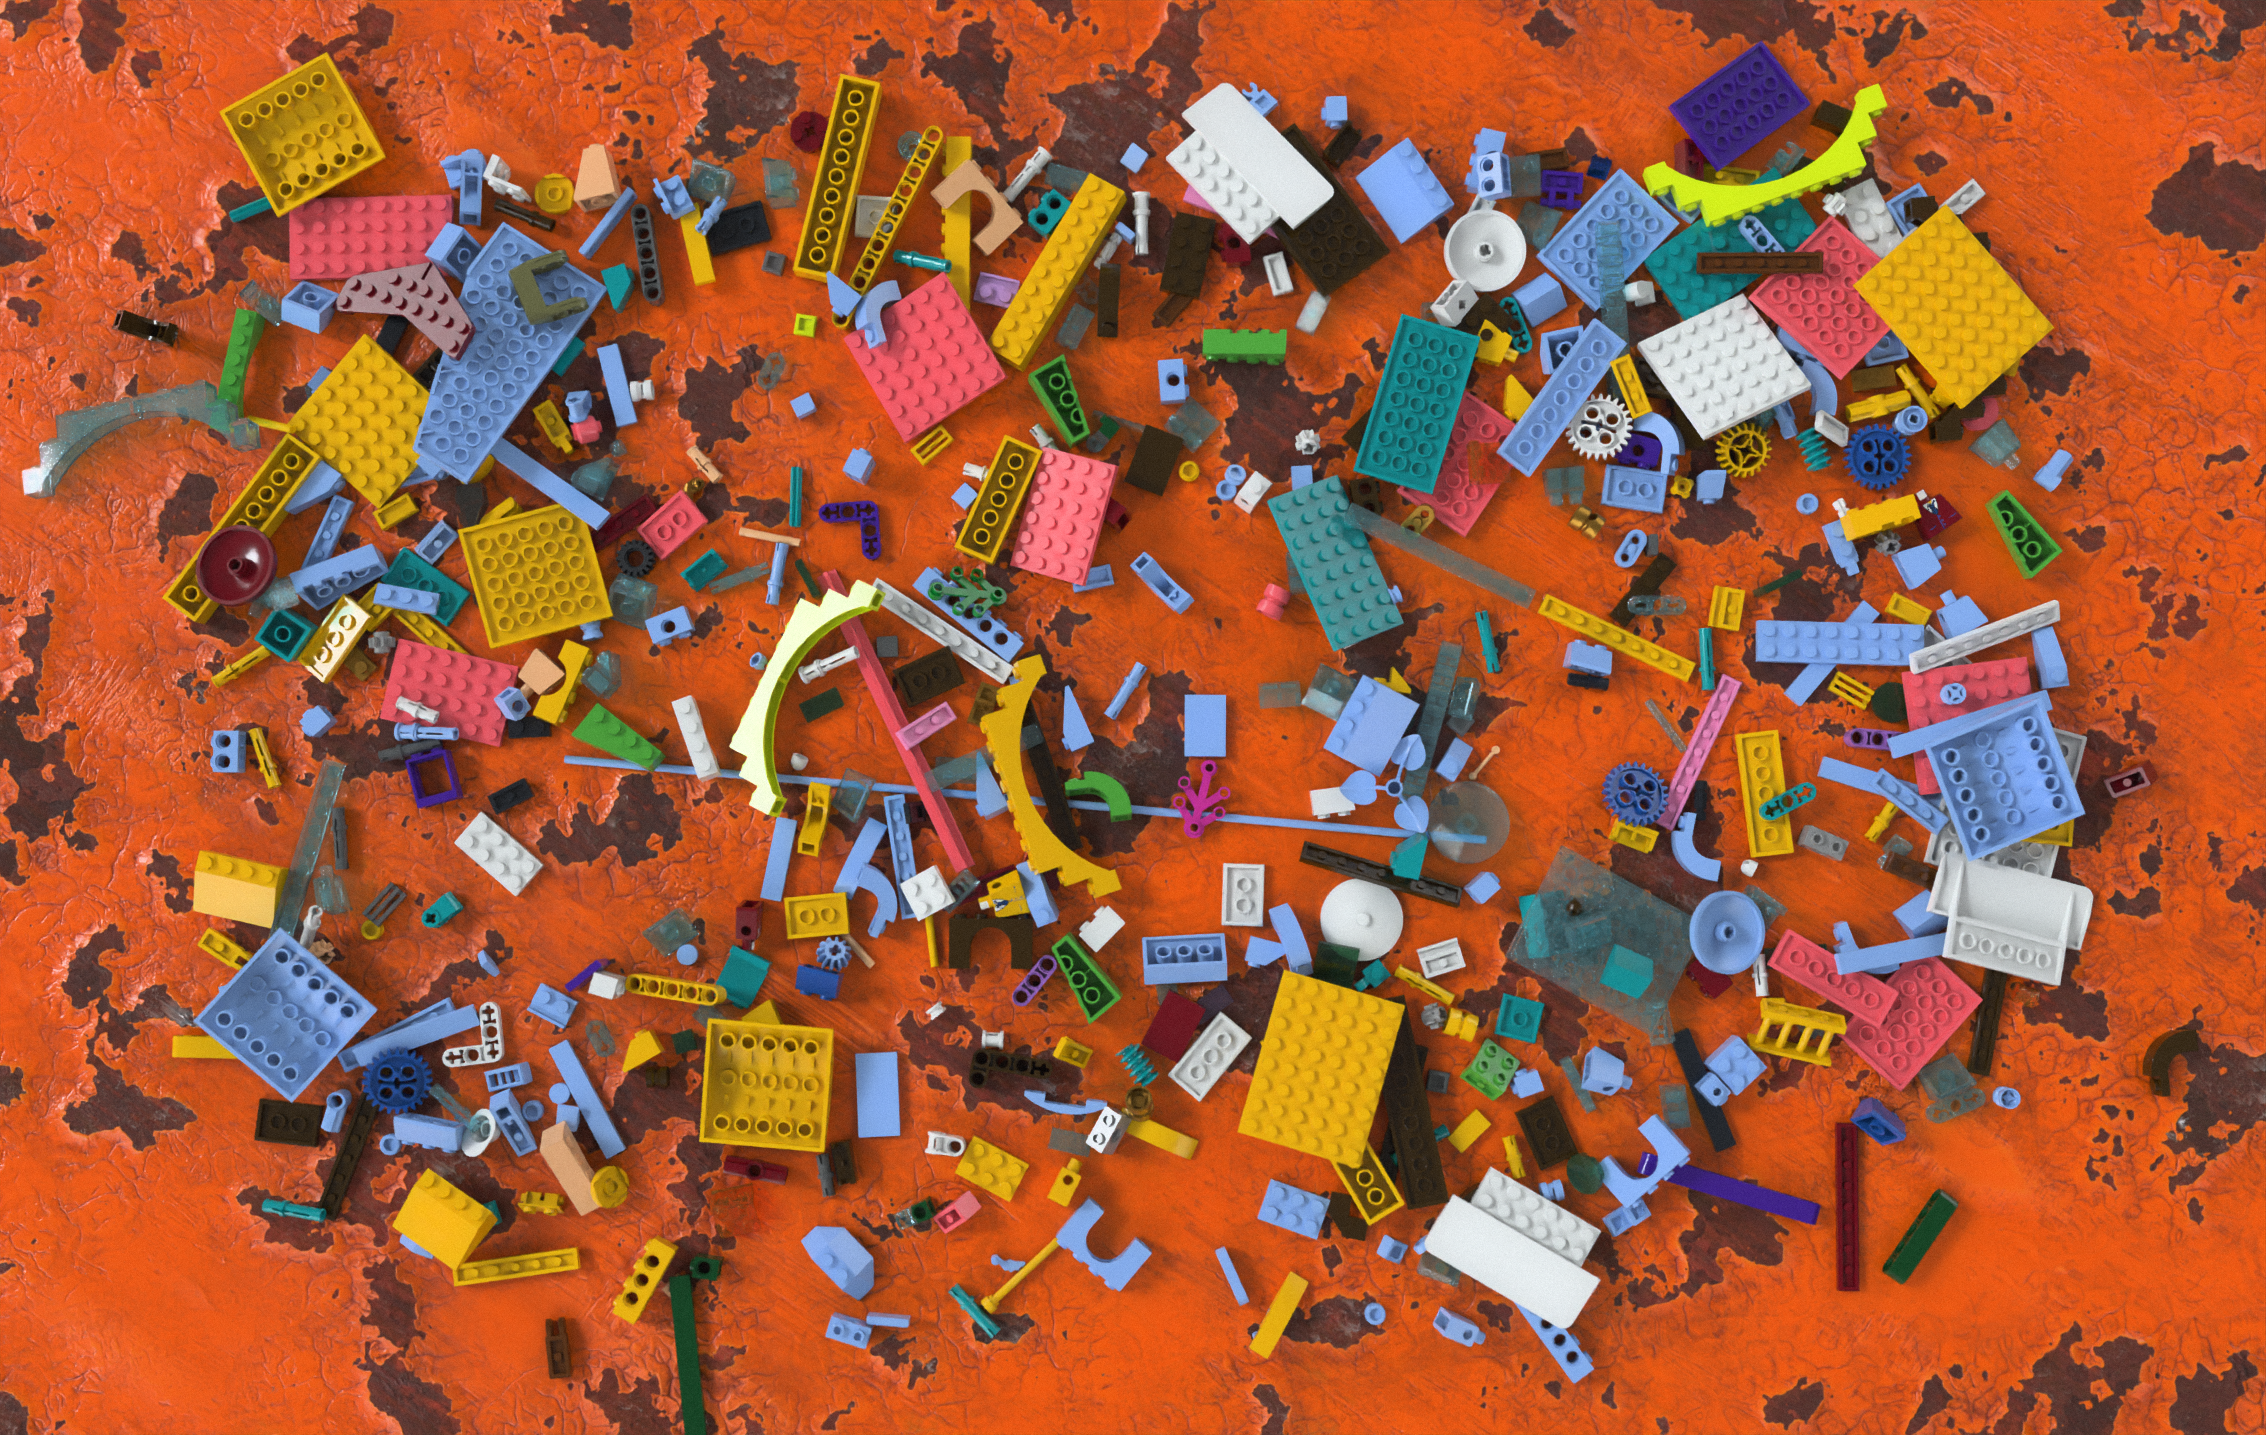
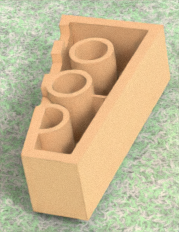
M564 1120L542 1131L540 1152L580 1215L583 1216L601 1207L593 1201L591 1195V1182L595 1173L590 1168L566 1121Z

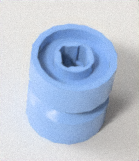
M1919 406L1907 407L1897 413L1892 419L1894 432H1901V437H1909L1921 431L1927 424V414Z

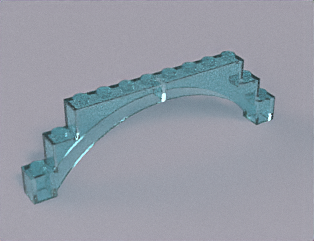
M196 380L193 384L189 385L179 384L176 385V388L158 389L157 392L150 394L141 393L133 398L124 397L116 402H103L99 406H85L82 410H68L64 414L55 416L57 438H50L46 442L39 443L40 465L32 466L31 469L22 471L24 494L35 499L54 496L55 489L65 473L90 446L110 432L140 420L157 417H180L203 422L219 431L230 441V446L240 452L261 448L259 425L248 418H239L238 406L227 399H218L217 387L206 380Z

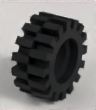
M634 539L632 541L628 540L625 545L622 544L620 546L621 550L617 551L618 557H616V561H618L617 565L623 573L633 578L644 577L643 575L650 574V570L653 571V565L656 564L654 559L656 555L648 544ZM634 551L641 552L644 557L643 563L637 567L629 563V556Z

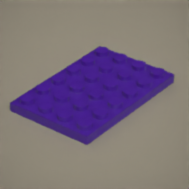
M1761 40L1672 103L1668 109L1714 169L1719 172L1808 108L1811 103Z

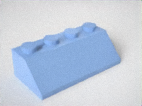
M1224 933L1142 937L1145 985L1227 980Z

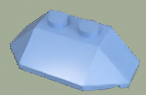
M816 1226L801 1240L812 1260L841 1290L859 1301L874 1286V1257L845 1227Z

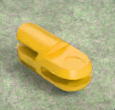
M509 497L483 516L479 524L521 514L524 510L512 497Z

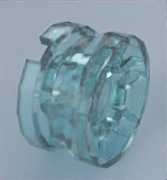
M916 131L905 132L898 140L900 156L908 163L916 148H913L910 151L909 146L914 144L917 147L922 138V135ZM923 151L920 154L921 159H924L927 151Z

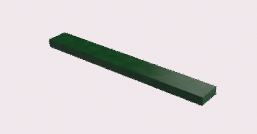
M691 1274L670 1276L669 1285L685 1435H707Z

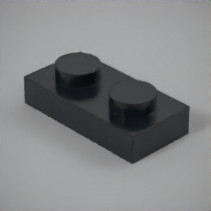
M524 717L517 721L508 719L509 739L552 737L551 723L536 717Z
M523 778L487 797L496 815H499L535 797V794L527 778Z

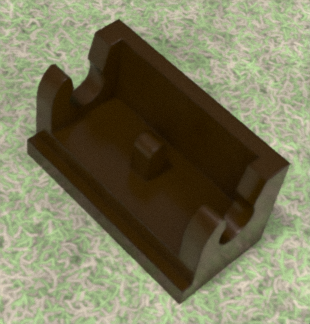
M1348 119L1325 148L1322 158L1338 170L1363 138L1361 136V129H1354L1353 123Z
M851 1139L830 1143L838 1185L857 1183L859 1178Z

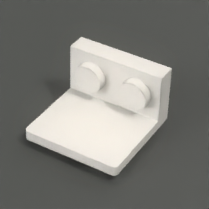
M492 154L483 174V177L488 181V185L493 187V191L501 195H505V193L512 195V198L518 202L523 203L524 200L531 202L532 198L523 188L507 182L511 175L510 167L501 157Z

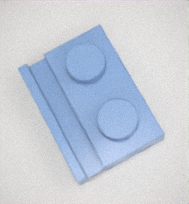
M541 983L527 1010L565 1029L579 1001Z

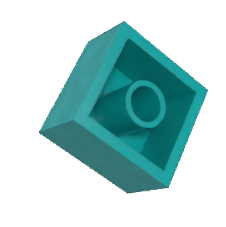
M286 604L276 605L254 639L290 663L297 661L298 656L319 627Z

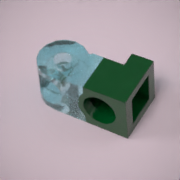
M1107 413L1099 420L1103 423L1096 434H1092L1086 440V446L1091 452L1096 453L1102 450L1122 427Z
M930 1196L896 1212L893 1216L899 1229L903 1230L933 1218L937 1212Z

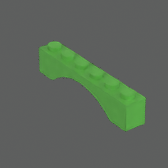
M236 309L210 428L219 432L240 436L244 419L243 398L246 374L252 354L262 337L266 317L258 312Z

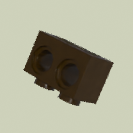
M1374 477L1350 480L1348 486L1356 521L1362 523L1379 520L1382 517L1381 514L1384 513L1383 503L1378 500V494L1380 493L1379 482H1375ZM1367 485L1370 488V493L1362 494L1360 486ZM1365 505L1372 506L1374 513L1371 515L1366 514L1363 507Z

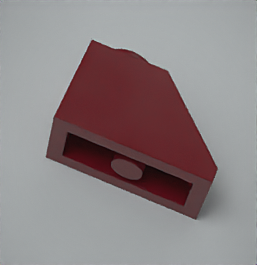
M2149 759L2132 765L2103 781L2114 799L2152 785L2159 776Z

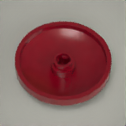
M233 525L218 531L204 544L197 559L196 577L200 589L211 600L228 607L244 606L257 600L267 591L275 578L278 565L275 546L267 535L251 526Z

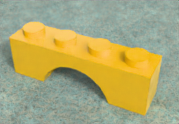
M566 639L558 656L566 669V681L563 687L556 693L541 696L532 715L558 727L566 721L568 716L567 709L570 704L574 703L577 696L575 691L578 685H581L584 681L585 674L583 673L586 666L589 667L593 660V652L589 648Z

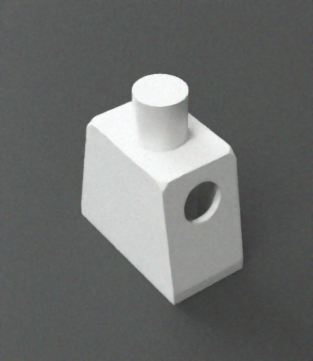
M1255 471L1237 494L1234 503L1250 515L1273 483Z

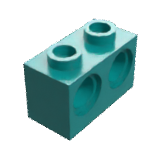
M1052 189L1050 193L1046 192L1040 200L1042 203L1039 207H1034L1028 214V225L1047 240L1054 233L1071 205V202L1055 189ZM1052 202H1059L1061 204L1058 209L1050 207ZM1045 217L1048 219V222L1040 225L1037 223V220Z

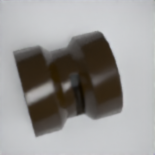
M669 1066L661 1067L657 1070L655 1067H647L645 1075L646 1087L654 1088L656 1085L669 1087Z

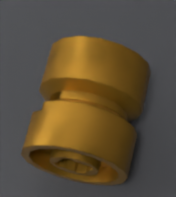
M1582 503L1569 520L1567 526L1576 532L1580 530L1583 537L1592 541L1604 525L1606 519L1598 513L1592 514V509Z
M1143 1086L1130 1088L1125 1096L1128 1114L1134 1121L1144 1122L1154 1112L1152 1095Z

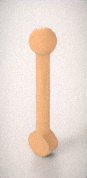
M1493 746L1491 749L1492 752L1485 758V760L1478 766V768L1474 772H1471L1469 774V778L1471 780H1475L1477 778V774L1494 756V754H1498L1500 752V748L1498 746Z

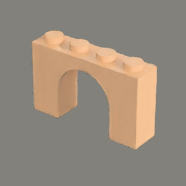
M968 159L959 165L930 194L943 209H947L962 194L969 190H977L987 196L992 206L990 221L971 241L984 255L988 256L1023 223L1020 219L1022 215L1015 207L1011 208L1007 204L1009 200L1001 191L998 193L994 189V182L988 176L984 177L980 172L981 167L978 163Z

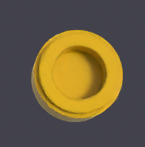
M367 920L363 923L361 932L366 939L376 940L383 935L384 926L382 924L378 927L371 920Z

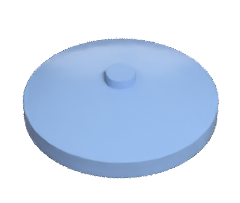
M1724 890L1708 895L1699 903L1690 922L1689 935L1691 947L1699 962L1713 972L1736 974L1746 970L1758 958L1765 939L1764 920L1758 906L1751 898L1736 891Z

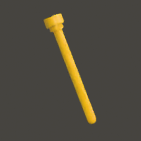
M1057 1238L1053 1239L994 1295L986 1296L980 1301L990 1314L998 1309L999 1301L1059 1246Z

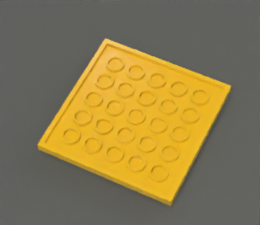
M364 334L287 424L295 426V434L322 456L332 468L342 474L352 486L380 509L385 506L419 466L415 461L420 455L413 451V445L425 413L430 391L368 334Z
M560 504L458 530L490 649L500 648L581 626L589 622L614 617L588 524Z

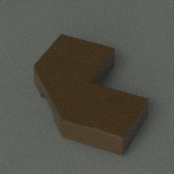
M1331 1191L1328 1213L1343 1236L1365 1241L1368 1223L1363 1218L1349 1216L1352 1201L1351 1195Z

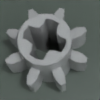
M1890 529L1888 532H1880L1877 538L1874 539L1878 544L1875 549L1879 553L1882 552L1885 556L1896 554L1899 547L1902 546L1898 542L1901 537Z
M386 631L374 632V637L368 638L369 648L374 649L376 654L391 653L390 648L396 647L395 637L390 636V633Z
M1437 1002L1424 1006L1425 1011L1421 1013L1424 1025H1430L1431 1030L1444 1026V1022L1447 1020L1445 1008L1442 1006L1438 1007Z

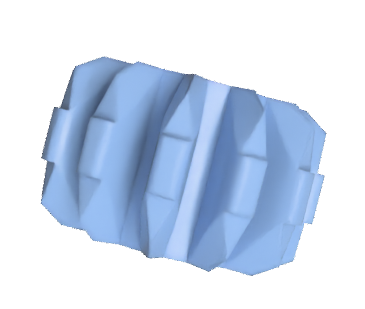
M837 936L834 941L828 937L826 942H820V948H817L816 954L819 955L817 962H823L821 965L822 969L828 966L830 972L833 971V968L839 972L842 967L846 968L848 966V961L851 960L852 955L849 953L851 951L850 946H845L846 940L839 942Z

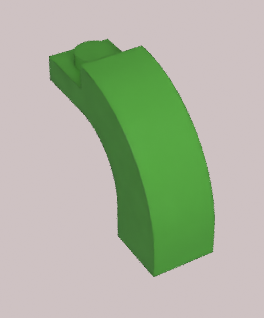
M1088 771L1084 772V780L1073 778L1065 782L1066 796L1095 794L1104 799L1109 807L1111 822L1132 820L1129 797L1120 783L1112 777L1103 773Z

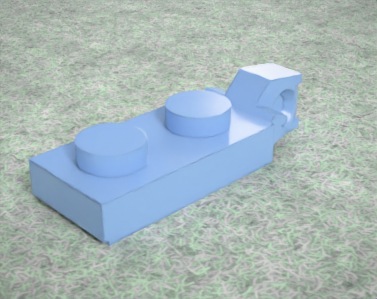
M1789 400L1772 407L1774 418L1779 423L1780 432L1784 439L1798 435L1799 433L1794 423L1796 417Z
M1840 520L1822 526L1836 563L1841 568L1845 567L1848 576L1859 573L1860 571L1856 563L1859 561L1858 554L1853 542H1847Z

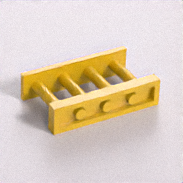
M1762 998L1760 1008L1764 1020L1757 1035L1747 1034L1748 1047L1757 1052L1770 1053L1831 1067L1830 1053L1827 1049L1834 1033L1845 1034L1847 1026L1844 1015ZM1773 1020L1785 1022L1778 1039L1766 1037ZM1793 1024L1805 1026L1798 1044L1787 1042ZM1814 1029L1826 1031L1819 1048L1807 1046Z

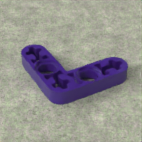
M874 502L829 503L820 507L819 517L826 523L860 521L863 555L872 561L877 560L881 556L879 509ZM860 505V509L865 510L870 505L875 511L871 512L870 516L866 512H860L861 517H858L857 506ZM848 506L853 507L855 511L854 515L849 518L843 514V510ZM837 507H840L839 514L841 518H838L837 514L830 515L829 519L823 515V513L827 512L828 508H830L831 512H838ZM869 525L876 527V533L873 536L865 534V529ZM866 539H877V542L873 541V547L877 549V552H874V556L867 553V550L870 549V542L865 543Z

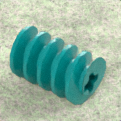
M1815 427L1801 432L1795 438L1796 441H1803L1798 447L1800 449L1805 448L1801 456H1808L1804 460L1805 464H1811L1807 471H1818L1833 465L1827 464L1831 456H1824L1828 448H1821L1826 442L1818 441V438L1823 434L1816 433Z
M1130 1044L1116 1053L1115 1056L1123 1055L1120 1063L1127 1062L1128 1064L1124 1069H1132L1129 1077L1136 1076L1137 1078L1133 1083H1141V1086L1144 1087L1152 1082L1159 1073L1158 1071L1151 1072L1154 1068L1153 1064L1146 1065L1149 1058H1142L1145 1053L1144 1050L1137 1051L1140 1044Z

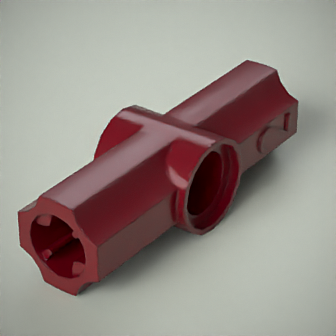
M727 1155L723 1173L746 1177L750 1180H761L785 1185L789 1167L764 1162L761 1159L753 1160ZM752 1165L760 1167L761 1173L759 1175H755L752 1172Z

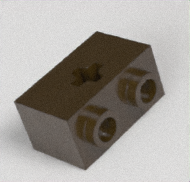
M439 347L413 374L428 389L433 384L437 367L443 354Z

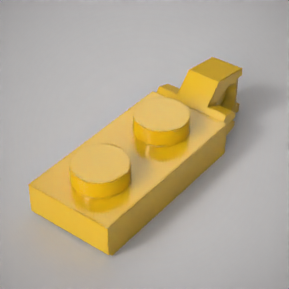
M549 399L532 409L551 442L557 448L562 447L568 455L574 453L575 449L570 442L574 439L572 433L552 400Z

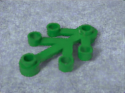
M958 566L952 568L950 577L964 588L945 587L941 582H934L928 589V596L935 601L941 600L944 595L966 597L962 602L954 604L952 612L956 616L963 615L965 610L977 599L986 600L982 604H976L972 609V614L976 618L983 617L985 611L991 606L1003 605L1007 600L1006 592L1002 588L993 587L983 578L982 570L978 568L972 570L970 579L973 582H977L984 590H978L963 576V569Z

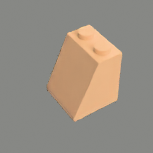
M592 144L589 148L583 149L574 200L584 212L613 206L622 195L613 156L604 144Z

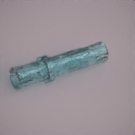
M765 561L751 568L749 566L745 567L743 571L709 582L710 588L719 586L711 590L712 594L715 595L748 581L751 583L758 577L771 574L770 568L761 570L769 566L768 562Z
M436 1084L430 1089L429 1094L454 1115V1119L457 1122H461L467 1127L470 1132L474 1133L481 1127L482 1123L470 1113V1109L463 1107L440 1084Z

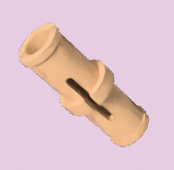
M697 445L692 446L687 451V455L697 464L698 470L703 471L713 484L722 479L723 474L717 470L712 464L713 461L709 457L707 458Z

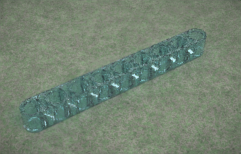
M1618 220L1596 222L1595 239L1602 324L1627 343L1617 357L1620 358L1630 354L1621 228ZM1610 366L1606 372L1607 395H1611L1610 401L1612 402L1618 398L1617 404L1626 403L1613 369Z
M1444 640L1440 644L1416 732L1421 737L1426 758L1420 768L1413 771L1406 769L1401 793L1406 801L1413 795L1422 799L1460 660L1462 645ZM1398 798L1397 805L1403 803L1400 798Z

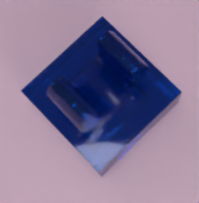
M1598 154L1592 155L1586 176L1606 180L1612 160L1608 157H1598Z

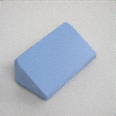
M442 519L414 550L432 565L459 537V534Z

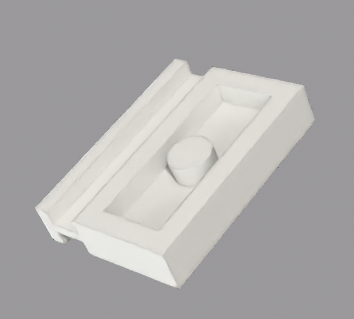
M1456 937L1416 949L1426 979L1466 967Z

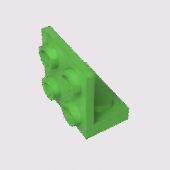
M1486 1038L1473 1062L1462 1071L1460 1078L1494 1101L1505 1092L1520 1061L1492 1040Z

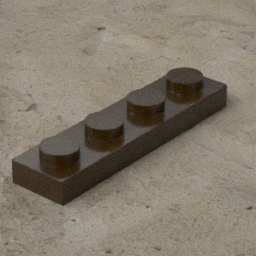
M1660 552L1609 613V616L1625 628L1677 564Z

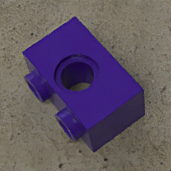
M1627 432L1631 434V439H1625L1628 445H1620L1622 452L1620 453L1615 450V457L1613 458L1618 459V462L1622 464H1637V467L1640 469L1649 470V468L1655 467L1662 447L1661 441ZM1633 447H1638L1641 450V456H1636L1633 453Z

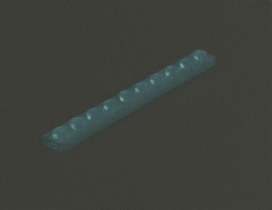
M1351 503L1343 522L1528 609L1537 591L1354 503Z
M329 759L323 760L268 940L280 927L293 937L331 816V808L334 806L346 764Z

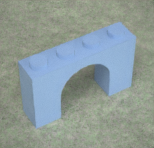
M1654 1114L1638 1128L1655 1147L1658 1154V1166L1651 1176L1637 1178L1628 1174L1612 1155L1607 1156L1592 1169L1626 1209L1631 1205L1633 1208L1637 1207L1643 1201L1641 1197L1646 1192L1650 1195L1659 1187L1656 1184L1662 1178L1666 1181L1674 1174L1672 1170L1677 1165L1682 1167L1690 1160L1688 1155L1691 1151L1658 1114Z
M1088 1196L1056 1233L1057 1243L1062 1248H1069L1073 1251V1257L1080 1263L1084 1261L1090 1266L1088 1269L1095 1276H1102L1105 1279L1104 1283L1111 1290L1117 1289L1120 1292L1152 1254V1249L1136 1236L1126 1249L1115 1258L1101 1259L1092 1254L1087 1246L1086 1236L1090 1228L1104 1213V1208Z

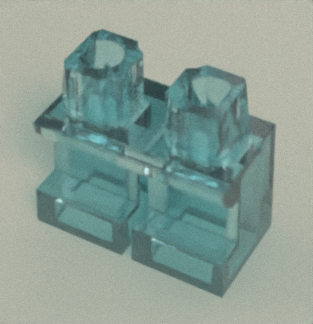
M1584 466L1566 467L1565 469H1545L1542 472L1545 497L1549 496L1551 507L1563 505L1562 495H1569L1570 505L1582 503L1583 492L1586 490L1584 485Z

